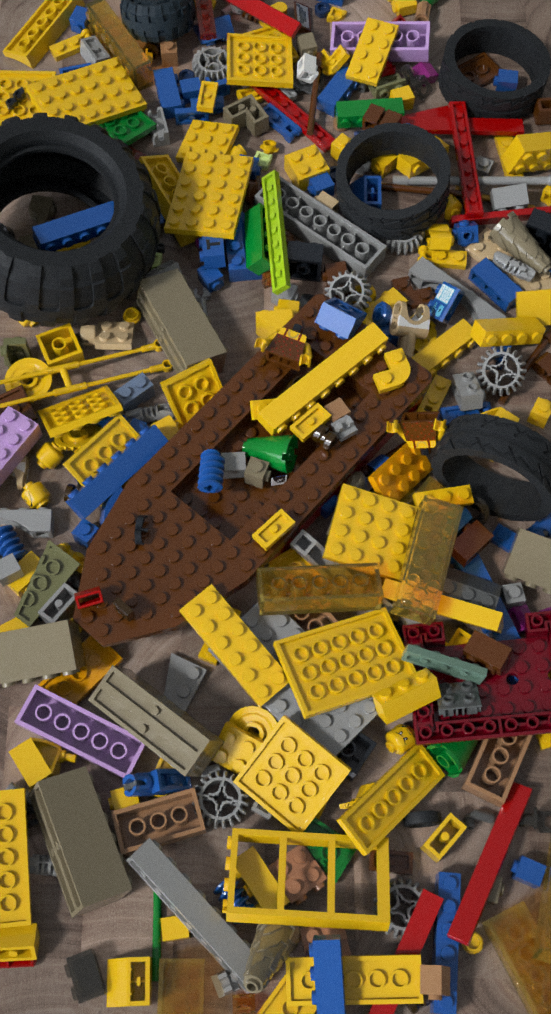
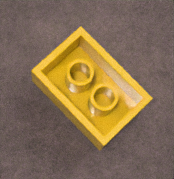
M551 132L516 135L501 157L508 173L520 174L522 172L547 171L551 169Z

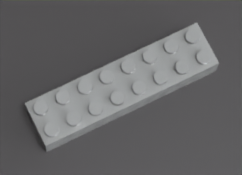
M280 177L285 229L306 243L324 244V255L335 262L345 261L348 271L352 272L355 270L356 275L360 272L363 277H368L384 260L387 246ZM262 188L255 195V205L258 203L264 205Z

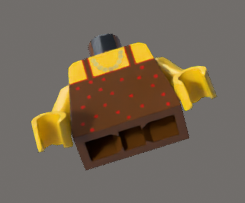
M294 324L291 330L281 328L279 332H275L265 339L258 337L254 348L260 347L261 352H264L266 349V360L299 372L302 364H306L310 368L313 357L311 346L307 343V336L302 334L304 328L299 324Z
M440 411L404 412L400 423H398V420H394V423L387 421L386 431L388 433H398L410 448H420L421 455L426 456L431 454V448H435L438 441H441L447 429V420L440 421Z

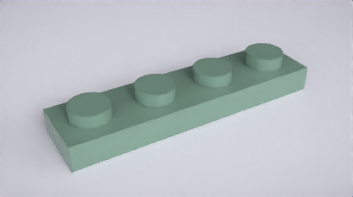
M408 644L401 657L403 661L479 685L487 676L488 669L481 667L479 664L468 663L457 657H449L438 651H430L415 644Z

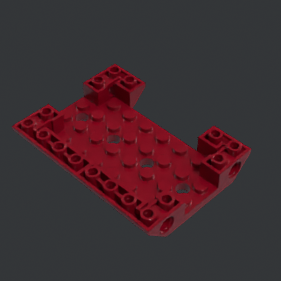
M551 611L524 614L526 638L498 641L512 648V656L501 676L487 673L480 685L477 684L482 704L481 712L466 715L465 708V715L462 716L461 709H458V716H456L454 709V716H439L437 700L412 712L416 746L551 733V679L548 677V674L551 672ZM443 621L402 625L405 648L408 644H415L424 649L438 651L443 655L457 657L467 662L463 657V649L466 644L445 646ZM413 664L416 672L425 669V667ZM428 669L437 677L438 684L466 681ZM509 676H515L518 679V683L511 685L506 679Z

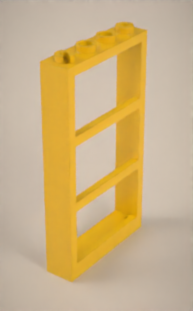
M232 828V836L227 838V849L231 850V856H226L225 870H229V878H224V891L228 892V898L223 899L222 913H226V922L388 932L390 926L389 837H384L373 849L376 850L377 915L335 913V848L357 849L348 835ZM238 842L279 844L277 909L234 907ZM287 845L328 847L327 912L284 910Z

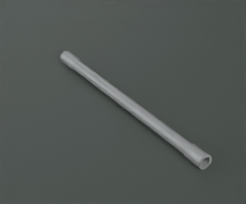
M393 175L392 184L436 185L438 181L436 176H414L409 179L406 175ZM551 175L478 176L479 185H518L526 183V185L551 186ZM450 176V185H460L459 176Z

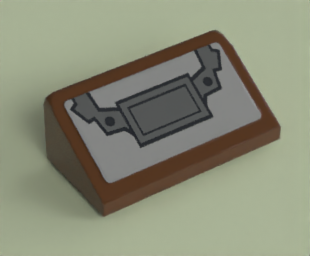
M294 1V19L302 24L297 33H310V8Z

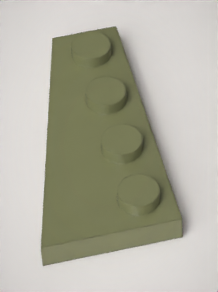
M50 540L14 613V616L29 627L39 618L38 611L64 582H68L81 565Z

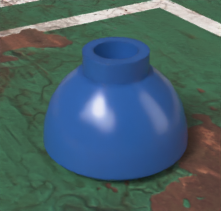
M383 301L375 306L372 320L378 327H384L390 323L392 307Z

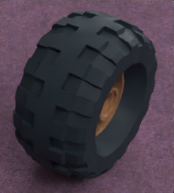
M121 0L120 3L124 29L127 30V33L132 38L146 43L172 41V39L180 38L191 30L196 19L194 0Z

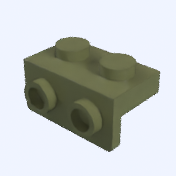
M399 73L380 78L377 87L368 85V88L374 99H384L390 96V90L406 86L407 80L406 78L401 79Z
M4 338L3 345L0 346L1 357H4V365L8 369L18 360L32 358L26 338Z

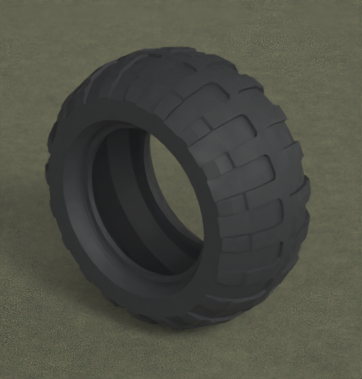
M34 113L32 118L20 120L18 116L5 119L0 126V213L12 201L35 192L67 194L80 199L91 208L114 201V212L108 227L97 239L83 247L68 251H46L30 247L16 240L0 225V310L8 313L9 318L16 321L24 322L29 320L41 322V326L55 327L56 323L81 325L87 323L89 318L110 314L118 307L120 302L125 299L128 300L139 288L140 282L151 270L155 261L161 233V210L156 190L152 189V182L147 168L134 157L132 149L122 140L113 139L109 136L106 129L97 124L88 126L79 122L77 117L65 115L64 118L48 117L47 113Z

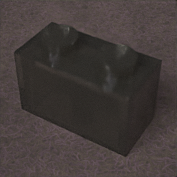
M91 948L66 958L67 964L64 965L67 977L72 978L74 986L71 987V993L74 1001L78 1000L79 1004H83L107 994L95 949Z

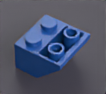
M364 175L349 184L353 194L362 202L381 209V176Z

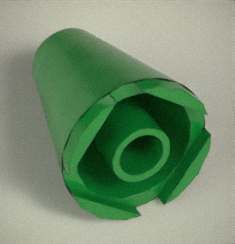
M294 435L248 438L243 443L242 452H245V457L249 459L252 456L270 463L269 467L289 474V472L293 471L296 464L297 455H294V449H298V439Z
M479 740L430 744L427 746V749H429L428 753L440 769L447 771V776L456 778L462 773Z

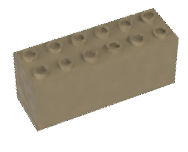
M177 268L142 279L137 290L136 303L176 374L207 358L212 360L217 374L222 373L228 353L227 347L219 339L217 330L213 329L210 318L203 312L202 305L196 300L193 289L187 285L185 276Z
M518 527L502 572L505 573V578L515 582L518 579L524 580V585L534 589L540 586L543 588V592L551 595V539Z
M73 619L0 633V687L1 684L3 688L21 683L20 680H22L23 684L40 680V676L43 677V680L60 676L61 672H63V676L72 675L80 672V668L86 666L79 626Z
M112 665L88 699V701L185 777H200L224 743L222 739L130 669Z
M86 766L40 780L28 794L72 918L116 902L132 890V879L125 871L124 858L117 850L116 837L110 831L108 816L101 807V797L94 789L93 776L91 772H88Z

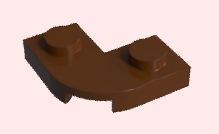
M409 276L391 280L392 287L408 300L407 306H411V309H417L420 304L428 305L431 299L434 300L431 287L413 290Z

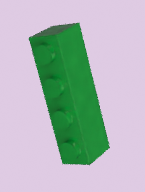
M400 97L336 101L335 116L337 129L362 128V117L371 103L385 108V111L389 109L404 116L403 99Z
M258 203L244 213L246 268L258 276L270 269L265 209L261 203Z

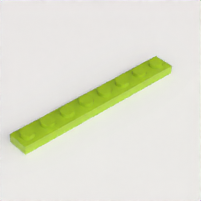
M273 170L262 177L272 293L279 295L291 288L280 177L279 172Z

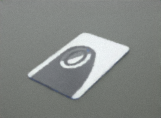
M287 475L272 477L271 486L284 484L287 481Z

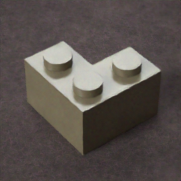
M252 94L223 107L224 123L239 125V128L247 126L254 137L269 130V116Z

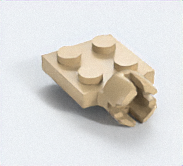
M104 321L98 322L97 325H81L80 338L83 341L81 345L95 346V349L132 350L134 322Z

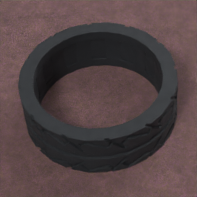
M498 19L476 20L473 23L470 22L462 25L454 31L455 33L450 36L446 43L438 76L439 89L447 103L451 101H465L468 118L523 119L533 112L536 99L542 98L551 70L550 54L544 43L528 29L513 22L499 21ZM487 52L499 54L510 58L523 67L532 83L514 91L501 92L489 90L478 86L466 78L459 70L456 62L474 53Z
M384 123L358 133L350 140V143L346 144L337 161L338 166H336L335 178L340 210L348 221L374 238L401 240L428 230L441 217L449 200L447 198L450 192L451 163L446 149L434 135L416 125ZM389 154H403L421 160L433 171L438 181L433 191L424 200L416 205L398 210H383L367 205L353 194L349 184L355 172L363 164L373 158Z
M488 414L462 415L449 423L431 460L432 472L441 486L449 488L470 484L472 494L479 495L487 501L490 515L502 519L522 522L538 521L551 513V442L518 422ZM469 456H478L501 463L515 470L530 482L518 481L493 473L476 463ZM468 505L474 509L479 510V508L476 505Z

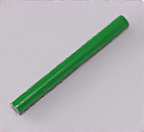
M154 891L152 982L161 981L160 918H162V900Z

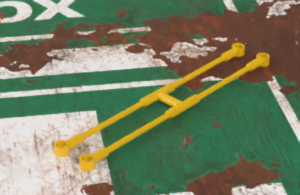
M156 339L154 343L143 345L140 348L80 362H69L48 367L45 370L0 380V385L60 372L65 387L53 389L51 392L1 403L0 408L85 390L87 387L137 376L142 372L144 374L159 371L167 373L172 370V365L167 359L162 364L149 366L147 369L72 385L68 370L138 352L144 353L153 350L161 352L163 349L161 346H157L159 342Z

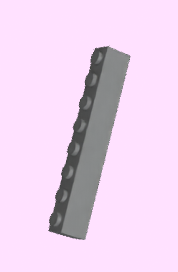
M150 838L147 839L126 861L243 991L249 994L250 992L243 985V974L250 955L251 944L245 939L242 940L236 934L237 929L231 923L225 922L221 917L222 913L215 906H211L206 901L207 897L201 890L195 889L191 884L192 880L185 873H181L176 868V862L171 857H166L161 851L162 847L155 840L152 841Z

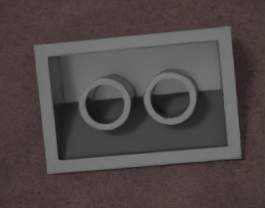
M445 565L435 593L495 610L502 585Z

